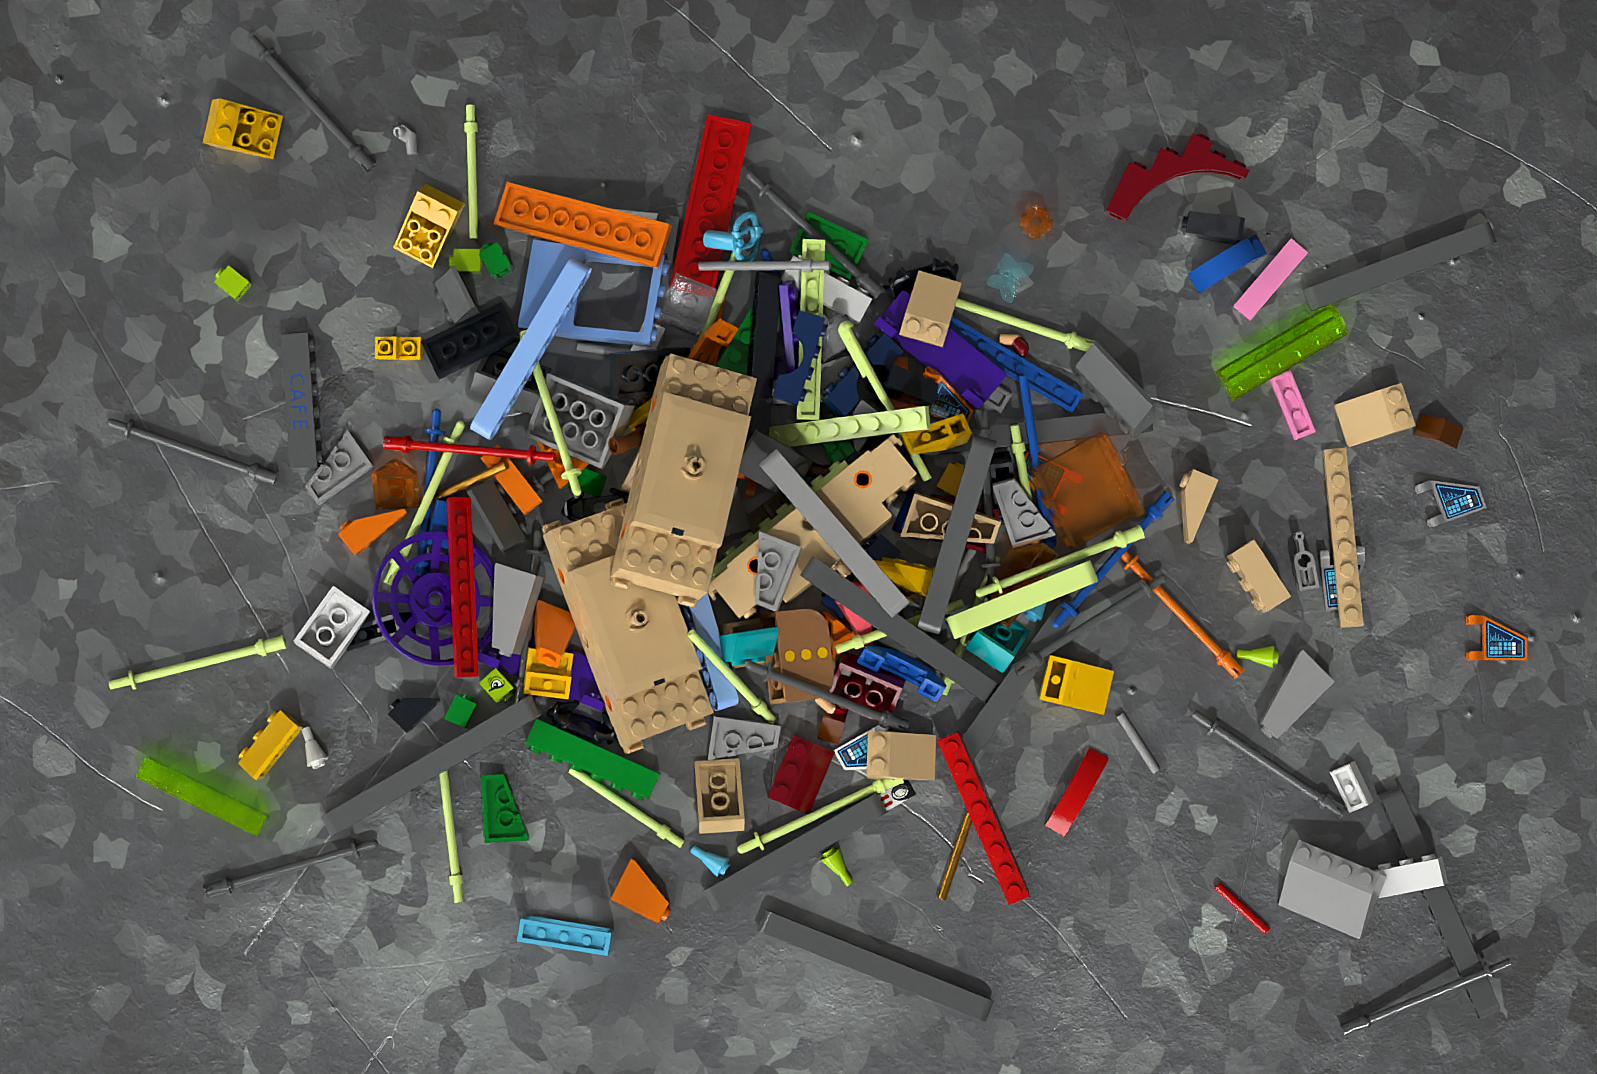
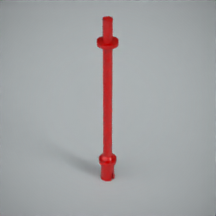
M406 435L403 437L385 436L384 440L387 442H383L384 450H399L403 453H410L412 450L521 458L527 459L529 465H534L536 460L555 461L556 459L555 452L537 451L535 445H530L528 450L413 441L410 436Z

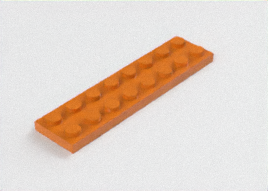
M510 182L506 183L493 223L498 227L658 269L672 228L668 223Z

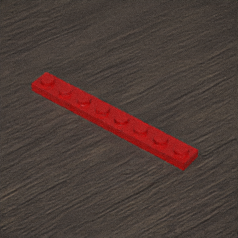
M449 497L447 498L454 678L479 677L471 498Z
M959 731L938 739L937 742L1008 904L1011 905L1030 897V893Z

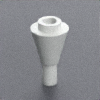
M310 727L303 728L301 731L306 742L307 766H312L313 769L320 768L326 764L325 761L328 760V757L317 741L314 740Z

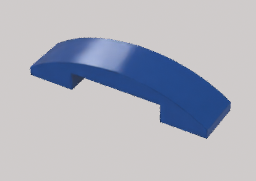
M866 645L856 662L875 672L881 667L919 686L917 693L935 702L939 700L947 686L928 667L892 649Z

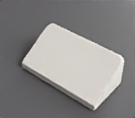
M1355 761L1330 772L1349 813L1373 802V798Z

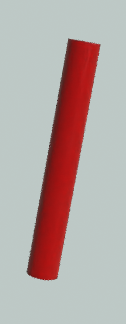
M1221 882L1214 888L1264 935L1270 930L1268 925Z

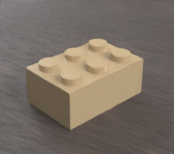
M1255 540L1247 542L1227 555L1228 561L1226 563L1233 573L1237 572L1240 576L1239 583L1245 592L1249 591L1253 597L1251 602L1257 611L1267 612L1291 597Z

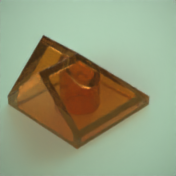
M395 457L372 473L376 509L419 508L421 500L417 471Z

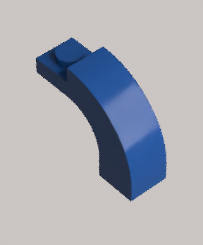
M1255 234L1210 259L1190 272L1188 276L1197 291L1201 293L1242 267L1261 258L1267 252Z

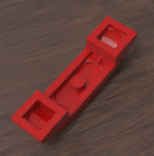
M1089 747L1045 826L1065 837L1093 790L1109 758Z

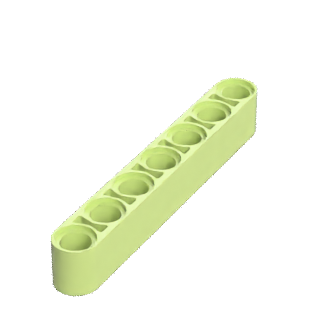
M1091 560L947 617L946 620L954 639L1096 583L1099 580Z

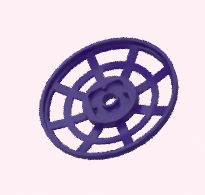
M441 531L424 532L414 535L392 548L382 560L376 572L372 589V605L375 619L389 644L410 660L430 666H449L454 664V658L441 660L439 647L453 644V636L439 640L438 627L448 623L452 626L450 577L439 573L440 561L449 563V556L440 554L442 540L448 541V532ZM433 539L431 553L416 556L408 562L399 552L404 547L415 542ZM473 543L474 568L480 563L483 565L490 578L494 594L495 567L488 556ZM393 558L400 569L392 581L390 593L378 592L382 573ZM430 560L429 574L419 577L411 568L420 562ZM405 574L412 582L409 593L396 594L399 582ZM475 580L477 621L480 607H493L494 598L480 597L478 584ZM432 594L439 596L440 603L438 606L431 604L430 596ZM378 601L390 602L392 616L399 627L392 637L382 622ZM396 603H406L409 606L412 616L405 623L398 613ZM493 615L485 635L481 640L477 638L478 653L492 639ZM418 622L429 626V639L416 635L411 629ZM406 635L419 644L430 646L431 659L416 656L403 649L398 643Z

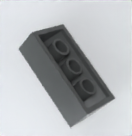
M1097 341L1094 342L1075 366V380L1081 387L1084 386L1089 391L1091 398L1095 402H1100L1110 418L1114 417L1119 427L1125 434L1129 433L1132 438H1135L1154 423L1156 403Z

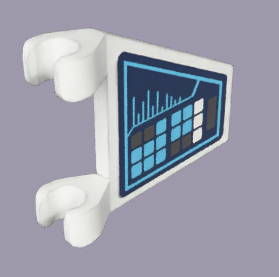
M879 724L869 731L885 732L889 727L883 728ZM868 731L834 750L844 770L867 769Z

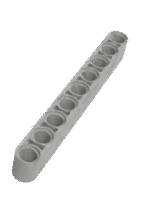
M776 449L758 464L892 618L910 603Z

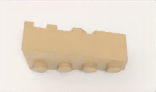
M915 491L900 537L943 539L954 504ZM976 511L967 542L994 544L1001 519Z

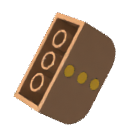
M812 609L779 611L760 615L761 629L778 627L779 630L774 653L771 656H765V666L771 662L774 666L773 670L830 691L834 683L835 660L831 653L833 640L829 634L825 618L819 612ZM770 678L767 681L770 705L819 699L817 696Z

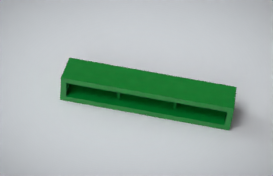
M540 719L535 720L525 742L530 745L529 750L540 755L542 751L550 754L549 759L560 764L562 760L571 764L569 768L582 773L583 770L591 773V778L599 782L606 779L612 782L611 787L623 792V789L626 788L632 791L631 796L642 801L645 797L650 798L660 776V773Z

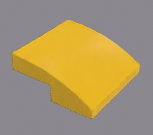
M528 647L524 694L569 699L573 653L565 652L559 667L555 668L538 661L536 658V648Z

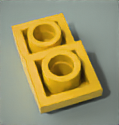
M375 337V359L423 360V345L421 343L423 338Z

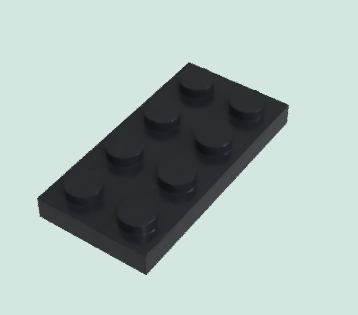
M501 302L421 343L440 380L520 339Z
M683 346L611 353L610 398L622 399L652 396L660 366L665 356L674 354L687 358L690 354V347Z

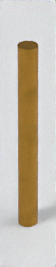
M503 461L435 493L434 498L435 500H444L509 469V463Z
M969 813L965 814L937 898L945 901L972 824Z

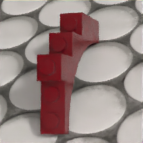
M1193 133L1181 157L1178 156L1177 151L1166 147V149L1161 148L1150 171H1147L1146 166L1135 161L1134 164L1129 162L1105 214L1125 223L1133 208L1146 194L1160 184L1176 177L1193 173H1214L1244 181L1250 170L1246 169V165L1240 161L1234 160V162L1225 159L1226 155L1214 150V152H1211L1210 149L1213 143L1209 141L1210 138L1202 133L1197 135Z

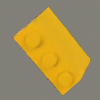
M280 710L278 713L274 711L267 719L268 726L264 730L260 729L253 737L255 741L250 748L246 746L239 755L241 760L238 764L255 780H262L304 727L283 710Z

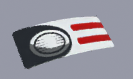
M904 780L903 784L888 789L885 794L882 795L881 793L879 797L888 811L916 795V792L909 780Z

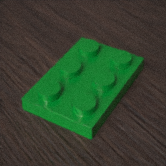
M808 211L805 220L857 266L869 240ZM801 227L789 253L797 257L799 255L802 256L803 239H813ZM825 250V261L831 262L829 271L850 281L852 274Z

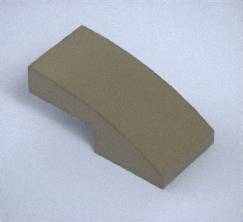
M776 494L746 515L750 525V530L748 531L755 534L760 530L758 526L768 517L770 520L778 515L776 510L785 503L789 506L785 498Z

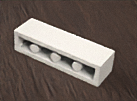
M799 255L798 258L793 256L791 261H802V256ZM785 270L781 277V282L795 280V287L801 293L802 270ZM824 270L823 305L858 324L872 298L868 297L870 293L860 287L855 290L849 286V281L839 276L835 279L829 275V270Z
M1435 854L1422 856L1421 861L1413 862V858L1399 861L1400 865L1392 866L1391 862L1378 865V869L1373 871L1387 877L1378 898L1446 885L1448 880L1442 856L1435 858Z

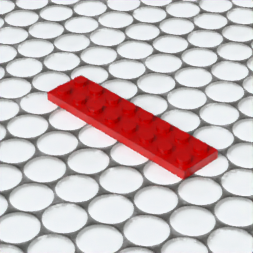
M710 114L707 115L670 289L714 298L719 270L699 271L698 264L699 262L722 261L724 250L705 247L703 237L707 230L728 232L751 123Z

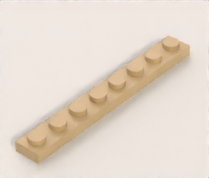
M1346 448L1324 449L1323 458L1340 628L1364 626L1347 450Z

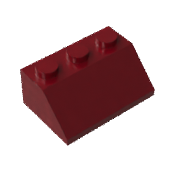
M844 652L834 676L833 686L829 692L879 712L889 710L893 713L906 680L879 667L877 672L856 663L859 657Z
M793 735L767 798L809 814L835 752Z

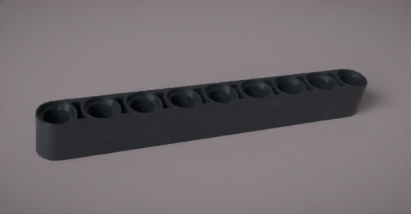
M758 270L755 275L747 376L757 378L748 415L751 416L745 446L755 430L769 436L780 305L779 285L781 284V273Z

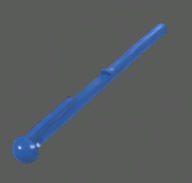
M1020 375L1019 383L1038 508L1055 531L1049 491L1045 492L1042 469L1038 457L1040 447L1037 442L1028 376ZM1056 535L1043 539L1044 542L1040 543L1042 549L1046 551L1053 550L1057 545Z

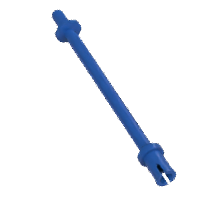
M434 409L432 412L431 429H425V433L430 434L429 442L438 443L439 435L445 434V431L439 430L441 411L439 409ZM428 451L424 495L435 473L437 451ZM432 502L421 524L420 534L429 532ZM427 540L419 541L417 556L427 553ZM427 560L414 565L415 573L419 577L426 575L430 562Z
M1163 491L1152 505L1149 504L1147 506V514L1138 524L1143 532L1153 520H1160L1163 517L1162 513L1175 500L1167 491ZM1134 542L1127 544L1125 548L1118 547L1096 572L1098 582L1083 587L1069 604L1065 602L1060 604L1063 611L1053 621L1052 625L1054 628L1061 627L1070 615L1074 618L1078 616L1075 609Z

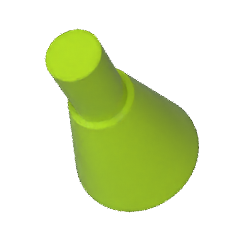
M1275 646L1252 649V651L1238 649L1237 658L1251 659V661L1273 668L1274 664H1278L1279 650H1275Z
M831 846L824 850L820 860L835 874L839 875L845 886L850 885L853 880L846 871L839 847L834 848Z

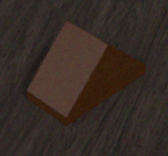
M1420 414L1414 436L1457 449L1463 427L1447 419Z
M824 711L817 739L839 744L848 711L843 715L830 714Z

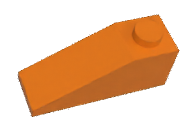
M485 455L481 457L488 468L503 461L509 463V469L495 475V478L524 515L543 502L509 457Z
M401 509L357 519L353 522L348 520L339 528L341 532L338 533V536L352 553L358 556L409 513L407 510Z

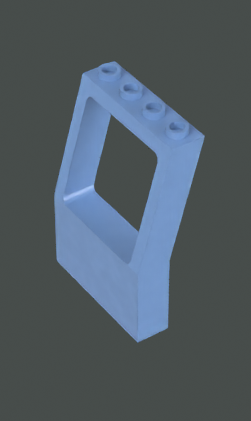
M533 239L518 328L520 331L528 329L571 257L585 265L591 261L643 267L650 266L566 244ZM665 255L662 256L659 269L652 267L653 273L647 309L641 332L575 326L580 291L554 336L651 347L652 341H656L658 328L654 327L655 320L660 319L661 306L658 305L659 297H663L665 292V284H662L663 275L667 276L669 262H665Z

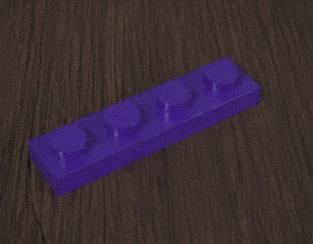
M786 280L779 285L787 373H791L798 368L799 339L792 334L799 313V309H797L799 292L798 288L795 287V280Z

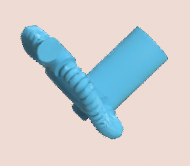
M751 211L738 217L732 232L707 230L703 237L705 247L733 251L738 261H752L758 254L759 239L763 228L758 223L756 213ZM751 218L752 226H746L740 230L741 224L746 219ZM748 231H750L751 239L748 243H744L741 236L748 234ZM753 247L752 252L748 256L741 254L742 250Z

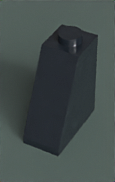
M1189 211L1187 216H1183L1181 229H1184L1183 236L1236 245L1241 241L1245 218Z
M895 364L873 369L889 398L920 407L933 405L937 399L939 384ZM869 381L866 390L876 393Z

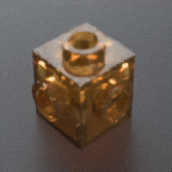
M1033 206L1032 209H1027L1026 214L1022 213L1019 226L1023 227L1022 233L1027 234L1028 238H1044L1046 232L1051 231L1053 219L1049 218L1050 212H1046V208ZM1033 218L1041 219V223L1039 225H1035L1033 223Z

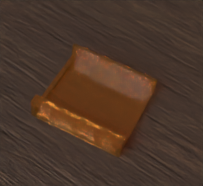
M1099 432L1030 470L1033 475L1031 477L1033 485L1037 490L1040 489L1043 497H1041L1042 503L1046 509L1050 508L1053 514L1051 520L1057 529L1060 528L1063 534L1061 536L1063 544L1066 548L1070 547L1074 551H1078V546L1134 515L1139 517L1146 513L1105 433Z

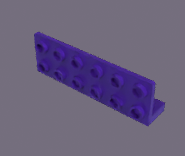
M903 290L874 324L926 367H931L938 371L959 394L976 408L980 409L1007 374L950 327L943 348L900 336L899 333L911 295Z
M532 634L531 648H536L535 636ZM491 639L486 647L482 649V652H479L478 661L519 677L521 654H512V657L499 654V649L492 647ZM567 648L566 652L573 653L569 698L603 711L605 703L602 700L587 656Z

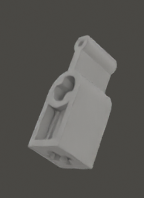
M1302 531L1293 533L1292 536L1297 548V553L1291 559L1297 592L1320 588L1314 557L1310 552L1304 550V534ZM1301 555L1308 559V563L1304 564L1305 567H1301L1298 564Z

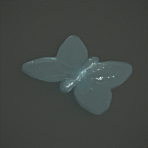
M1005 253L1001 262L1003 269L998 270L999 274L988 278L986 283L992 288L999 289L1003 300L1010 304L1016 298V287L1014 284L1020 285L1021 283L1016 278L1024 279L1031 275L1034 266L1027 262L1016 263L1012 256Z

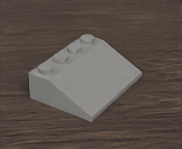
M547 373L545 382L570 456L603 469L612 454L608 446L609 439L615 436H623L635 406L619 399L610 398V395L560 374ZM539 395L525 436L558 450L541 395Z
M1298 840L1289 862L1278 905L1361 940L1387 877Z

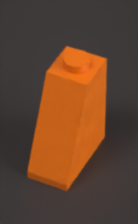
M538 600L533 620L536 658L545 665L558 668L576 627L570 612Z
M631 858L611 900L658 924L661 919L666 921L671 911L668 908L670 902L638 862Z

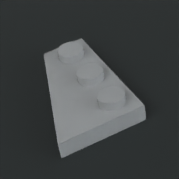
M348 430L305 486L319 506L374 467Z
M1014 477L992 484L1013 548L1056 535V532Z
M759 531L755 604L778 612L803 548Z
M714 715L708 760L778 748L781 725Z

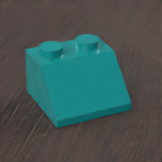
M1009 617L977 630L966 649L1004 673L1030 631Z
M778 627L719 636L723 661L731 662L732 666L745 664V659L751 658L753 662L766 661L765 656H771L774 653L779 632Z

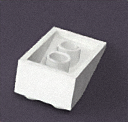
M332 586L294 639V643L330 669H333L370 611Z

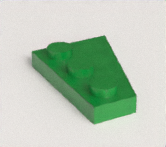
M504 774L481 775L484 843L530 841Z

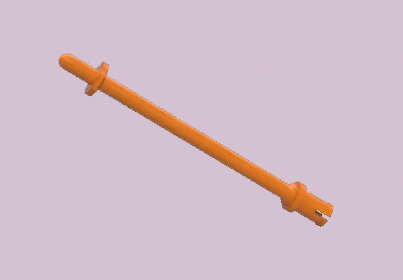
M1126 551L1121 557L1126 563L1123 569L1131 568L1146 583L1153 580L1137 562L1140 556L1137 554L1133 558ZM1161 586L1152 590L1216 656V663L1219 666L1222 665L1234 679L1245 670L1231 656L1232 653L1222 650Z

